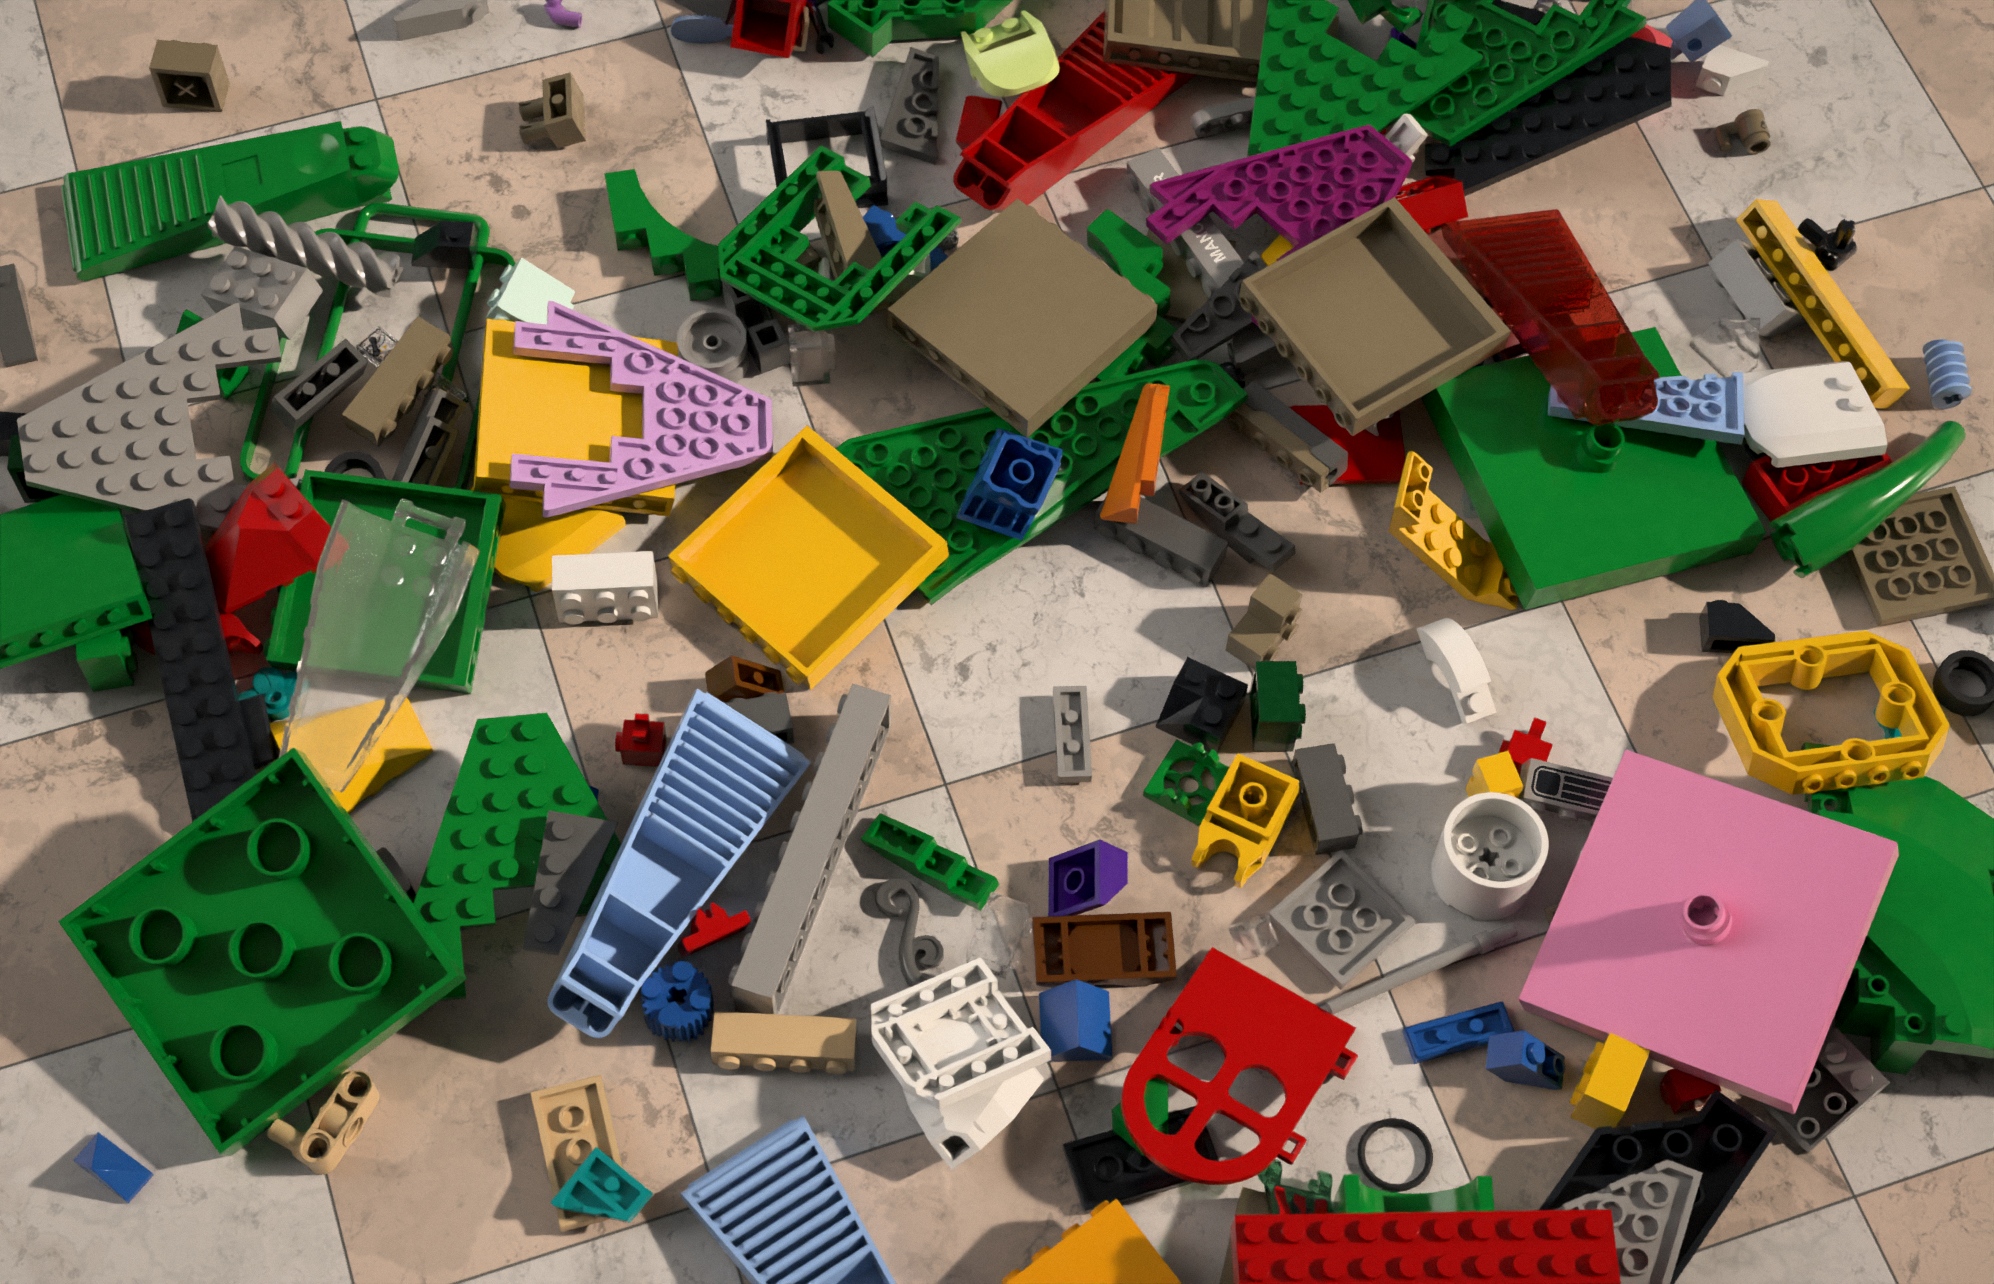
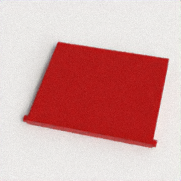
M1292 405V407H1289L1348 452L1347 470L1332 484L1400 483L1406 460L1399 412L1402 411V408L1395 411L1392 418L1378 421L1379 436H1375L1366 429L1352 436L1345 427L1342 428L1336 422L1333 412L1327 405ZM1299 479V485H1304Z

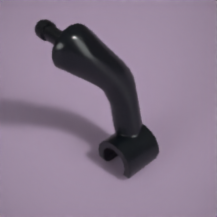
M807 0L806 7H808L809 17L818 35L815 49L819 54H824L825 48L822 42L828 43L830 48H833L834 37L831 33L827 32L818 6L828 0Z

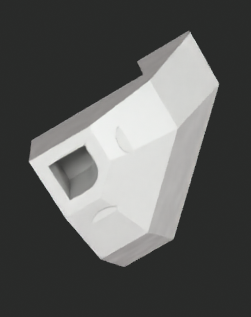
M1034 1067L940 1110L907 1093L904 1088L903 1091L908 1106L928 1141L951 1170H953L980 1151L1016 1117L1043 1082L1044 1078Z

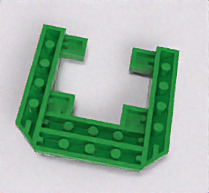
M820 146L718 243L721 281L813 332L856 325L961 222V217L938 205L931 210L915 201L895 221L897 230L903 232L906 236L871 270L853 262L834 282L795 261L810 246L808 236L800 232L815 218L813 211L814 200L821 198L822 193L816 173L818 171H840L855 201L871 187L869 177L846 166L843 156Z

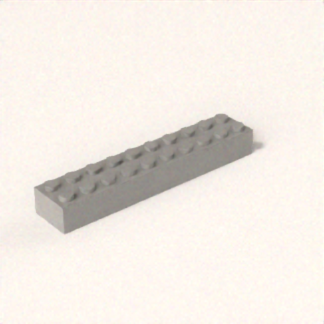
M852 683L848 695L843 694L841 696L837 713L840 716L836 724L831 723L826 735L828 746L825 753L819 752L814 765V771L817 772L814 781H808L802 795V801H805L801 812L796 811L790 825V830L793 831L789 842L784 841L778 855V861H781L777 872L772 871L766 884V891L769 893L765 903L760 901L757 905L753 921L756 922L752 934L747 933L741 947V953H744L740 965L734 964L729 976L728 984L732 986L730 997L734 999L736 1012L779 1014L890 731L891 695Z

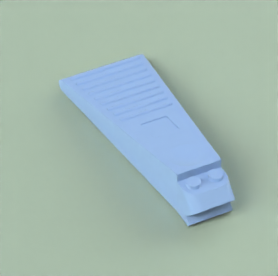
M697 688L685 709L559 972V976L548 996L550 1010L591 1037L602 1038L607 1036L617 1022L621 1020L641 985L696 915V911L702 907L808 768L811 761L805 758L803 753L708 692L704 693Z
M804 1116L799 1117L795 1121L791 1119L687 1185L688 1188L680 1193L685 1204L751 1284H896Z

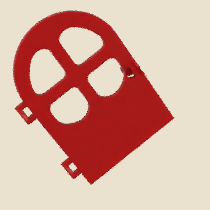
M1212 947L1172 1007L1168 1009L1167 1014L1162 1018L1159 1026L1126 1075L1121 1093V1110L1126 1128L1137 1147L1154 1164L1176 1177L1199 1184L1227 1185L1245 1181L1264 1171L1276 1158L1292 1165L1307 1142V1139L1294 1132V1129L1329 1073L1344 1080L1358 1058L1356 1053L1345 1048L1356 1027ZM1177 1023L1181 1025L1182 1032L1176 1027ZM1190 1035L1202 1036L1213 1040L1221 1047L1225 1056V1062L1212 1081H1202L1168 1060L1167 1052L1171 1047L1179 1043L1181 1037ZM1340 1056L1348 1060L1343 1069L1335 1065ZM1249 1068L1263 1069L1278 1080L1285 1093V1102L1275 1116L1265 1117L1229 1095L1228 1090L1243 1070ZM1153 1078H1160L1196 1100L1197 1105L1180 1131L1175 1135H1166L1159 1132L1149 1121L1144 1103V1093L1147 1082ZM1214 1114L1225 1115L1254 1132L1259 1138V1144L1243 1156L1223 1161L1206 1159L1198 1154L1194 1147L1197 1138ZM1288 1140L1296 1144L1291 1154L1283 1150Z

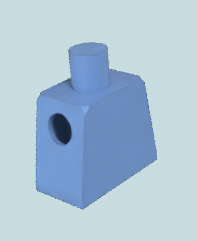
M1695 0L1666 26L1673 39L1670 47L1671 61L1681 53H1684L1690 62H1694L1732 37L1730 31L1707 0Z

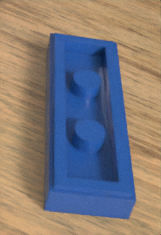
M1501 1001L1404 1028L1402 1033L1414 1064L1487 1045L1489 1036L1515 1031L1505 1005Z

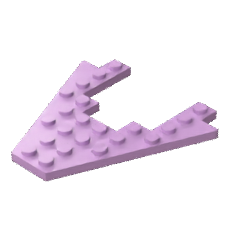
M548 301L546 324L515 321L513 355L609 364L610 391L642 394V439L611 436L610 463L512 453L510 460V488L543 491L542 517L548 518L771 459L773 453L772 399L554 301Z

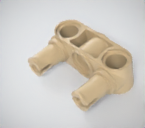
M347 1069L325 1085L333 1090V1094L321 1107L309 1130L302 1132L282 1120L276 1119L268 1130V1139L293 1151V1156L296 1157V1160L306 1164L313 1173L322 1175L333 1171L350 1145L361 1133L365 1122L379 1101V1092L370 1075L365 1071H350ZM367 1087L363 1095L359 1097L352 1096L356 1089ZM327 1148L326 1153L322 1157L312 1158L313 1153L317 1149Z

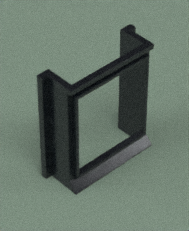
M874 105L861 112L771 122L770 119L766 120L767 143L770 146L776 188L787 178L782 143L863 134L870 176L867 177H869L871 187L855 202L858 209L872 207L873 205H888L887 174Z

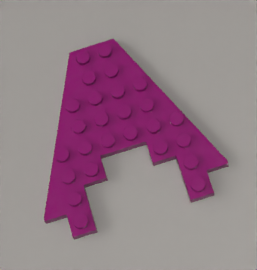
M1368 124L1153 182L1150 184V193L1164 206L1146 218V227L1165 244H1168L1211 212H1214L1233 230L1257 213L1294 246L1277 259L1279 261L1396 197L1411 169L1412 160ZM1252 316L1251 320L1258 326L1257 320Z

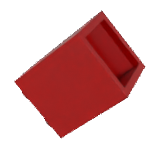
M737 0L730 48L790 58L801 31L803 7H806L807 0Z

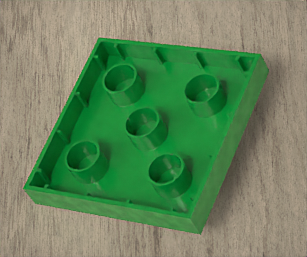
M1656 327L1473 367L1428 392L1421 398L1524 610L1751 554L1766 534L1762 523L1717 441L1625 428L1605 421L1592 423L1548 415V398L1552 384L1589 382L1593 386H1607L1608 381L1620 380L1622 384H1635L1636 380L1641 378L1682 376Z
M295 747L58 921L221 1155H234L270 1128L276 1119H282L467 979L309 758Z

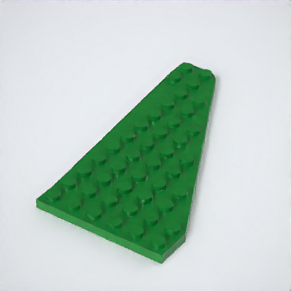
M1201 359L1087 384L1028 437L1063 451L1060 459L1061 465L1043 505L1035 515L1022 541L956 518L957 511L965 499L966 492L975 478L981 459L986 453L989 442L996 430L1001 428L1024 436L988 407L849 438L835 449L947 541L949 556L916 588L932 606L959 584L1108 492L1144 385L1151 383L1170 386L1160 458L1224 419L1248 400V393L1218 364Z

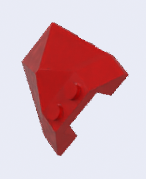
M274 462L248 484L205 546L217 603L229 614L265 597V592L279 585L286 587L294 583V578L309 571L314 574L324 569L349 546Z

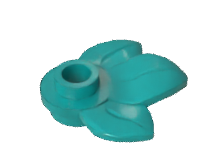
M262 667L253 676V688L238 694V698L243 700L263 695L268 716L274 720H282L290 716L294 711V697L302 690L304 679L298 670L283 676L274 667Z

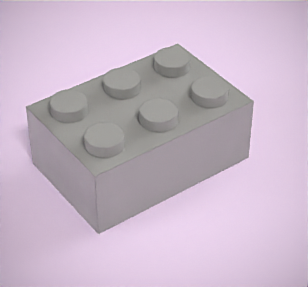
M234 246L201 296L215 313L232 304L239 303L242 325L254 329L276 327L279 337L290 340L323 290L307 268Z

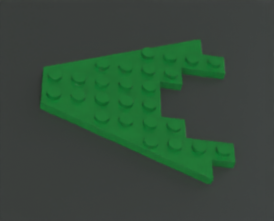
M1268 0L1247 157L1368 124L1381 133L1398 121L1403 114H1408L1481 63L1484 55L1460 43L1472 24L1474 17L1447 3L1418 51L1391 37L1378 60L1375 61L1325 33L1339 10V7L1326 0Z
M1428 0L1416 51L1420 49L1447 3L1474 17L1472 24L1460 43L1484 56L1478 66L1408 114L1416 120L1429 136L1451 147L1644 28L1647 24L1646 17L1626 8L1632 0H1591L1579 16L1553 4L1538 25L1535 26L1491 4L1494 0Z
M547 713L477 719L413 903L463 973L460 929L496 925L493 891L535 886L548 811L608 820ZM615 832L576 917L587 916L616 856L621 842ZM465 981L437 1002L466 999Z

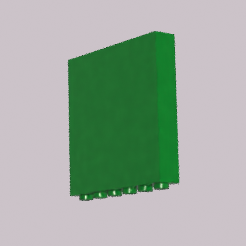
M305 469L303 480L299 479L296 488L349 547L324 569L314 574L309 571L294 578V583L286 587L283 585L277 586V592L280 595L277 606H273L271 611L272 634L271 638L266 639L264 645L266 661L272 667L282 670H298L299 672L471 694L506 507L501 494Z
M61 494L0 514V669L153 618L137 571L130 536L121 508Z

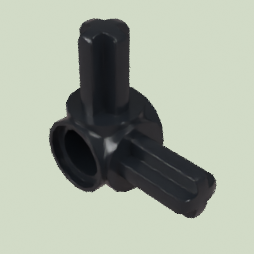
M1808 218L1803 220L1797 228L1801 235L1816 246L1815 255L1827 271L1836 270L1857 252V245L1853 239L1856 232V223L1853 220H1841L1836 231H1832L1829 234Z

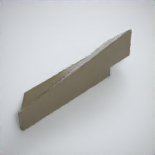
M818 171L816 178L822 194L821 198L814 200L813 211L834 279L836 280L853 262L871 270L882 257L840 171ZM895 287L867 316L886 309L898 301L901 296L897 288Z

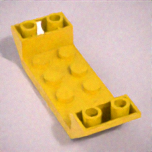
M1409 451L1403 467L1388 532L1465 599L1509 610L1516 609L1519 597L1492 542H1487L1428 489L1433 468L1414 451Z

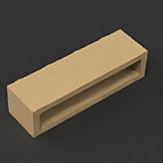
M714 1011L711 1042L712 1063L718 1064L719 1067L724 1069L754 1066L755 1069L760 1071H772L775 1067L790 1068L791 1071L797 1073H807L811 1069H821L835 1075L845 1074L847 1071H855L857 1018Z

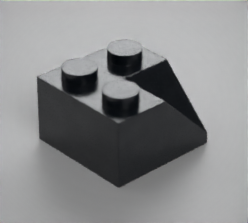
M1187 657L1171 687L1156 728L1192 745L1201 742L1204 745L1205 751L1209 752L1211 749H1214L1218 753L1245 702L1248 684Z

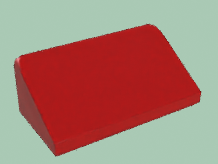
M974 95L966 96L956 135V144L962 151L977 140L999 118L1003 103L1000 99Z

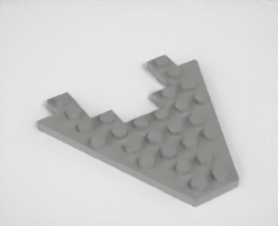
M239 303L232 304L18 418L17 424L26 485L137 513L191 498L195 503L200 528L216 532L248 484L235 486L230 455L196 460L188 403L220 400L216 369L281 362L277 328L243 331ZM302 477L293 478L290 480L293 482L295 487H297V483L299 479H302Z

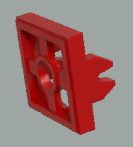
M714 902L710 904V909L705 910V913L701 908L698 909L691 921L690 930L692 935L681 939L677 945L681 957L685 958L745 930L751 922L747 910L728 918L726 911Z

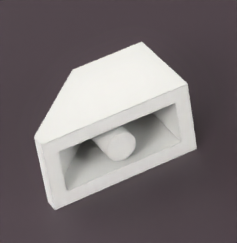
M1719 45L1708 52L1695 87L1725 96L1760 85L1769 61Z

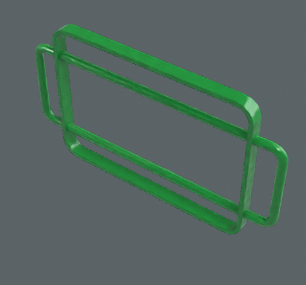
M372 203L360 210L356 217L353 231L333 228L314 231L316 235L324 232H334L342 238L346 245L354 242H363L370 246L371 249L413 254L415 238L366 233L369 219L375 215H386L436 222L442 220L474 222V227L478 230L474 270L468 269L450 337L454 348L453 355L449 362L443 366L439 380L440 383L437 387L449 393L450 390L444 386L448 385L447 388H451L450 385H452L483 262L499 264L507 267L509 264L511 266L516 264L513 257L506 251L487 247L490 236V227L487 221L481 216L471 213L388 203ZM338 281L316 362L331 351L334 346L350 289L349 285ZM278 336L282 358L287 339ZM280 362L267 363L241 450L240 466L248 483L260 475L251 471L250 465ZM480 391L457 482L454 486L455 489H467L476 453ZM314 416L296 429L284 471L289 479L297 478Z

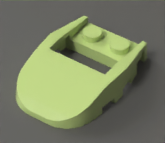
M1025 10L1020 12L1021 17L1010 18L1002 24L978 29L973 34L968 35L965 31L961 32L963 49L970 69V75L973 80L978 79L981 88L990 95L998 97L1018 95L1049 83L1059 73L1060 66L1055 49L1043 23Z

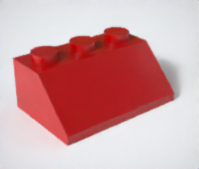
M1435 175L1402 185L1395 197L1426 234L1431 232L1430 228L1439 225L1441 228L1452 227L1459 224L1458 220L1468 217L1462 181Z

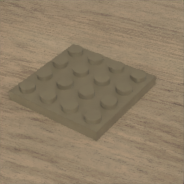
M1955 486L1914 494L1866 538L1847 552L1878 626L1994 603V572Z

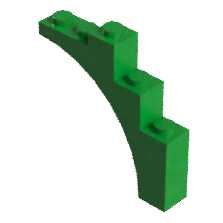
M635 169L604 173L618 251L626 249L635 250L639 247L648 246L654 276L672 275L676 272L685 271L690 301L721 297L720 286H723L720 278L718 246L705 243L687 235L666 221L650 204L641 189Z
M1106 209L1086 228L1088 246L1104 259L1111 270L1119 276L1126 277L1132 286L1141 293L1152 297L1158 306L1156 323L1096 376V382L1140 372L1148 360L1158 366L1165 358H1171L1177 351L1170 340L1178 329L1162 318L1171 306L1170 288L1155 278L1163 268V248L1112 211Z

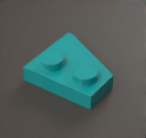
M595 1147L550 1203L558 1209L631 1223L653 1196V1193L599 1148Z

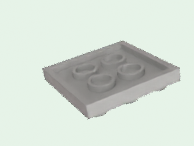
M1342 849L1269 911L1267 916L1340 990L1413 927L1415 919Z

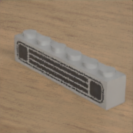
M1530 758L1522 764L1520 779L1524 787L1519 799L1538 814H1544L1546 810L1558 813L1557 817L1559 819L1576 822L1580 818L1591 821L1590 825L1593 826L1613 778Z

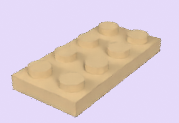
M601 1075L530 1092L553 1198L595 1147L599 1148L623 1168ZM556 1208L561 1232L610 1220Z

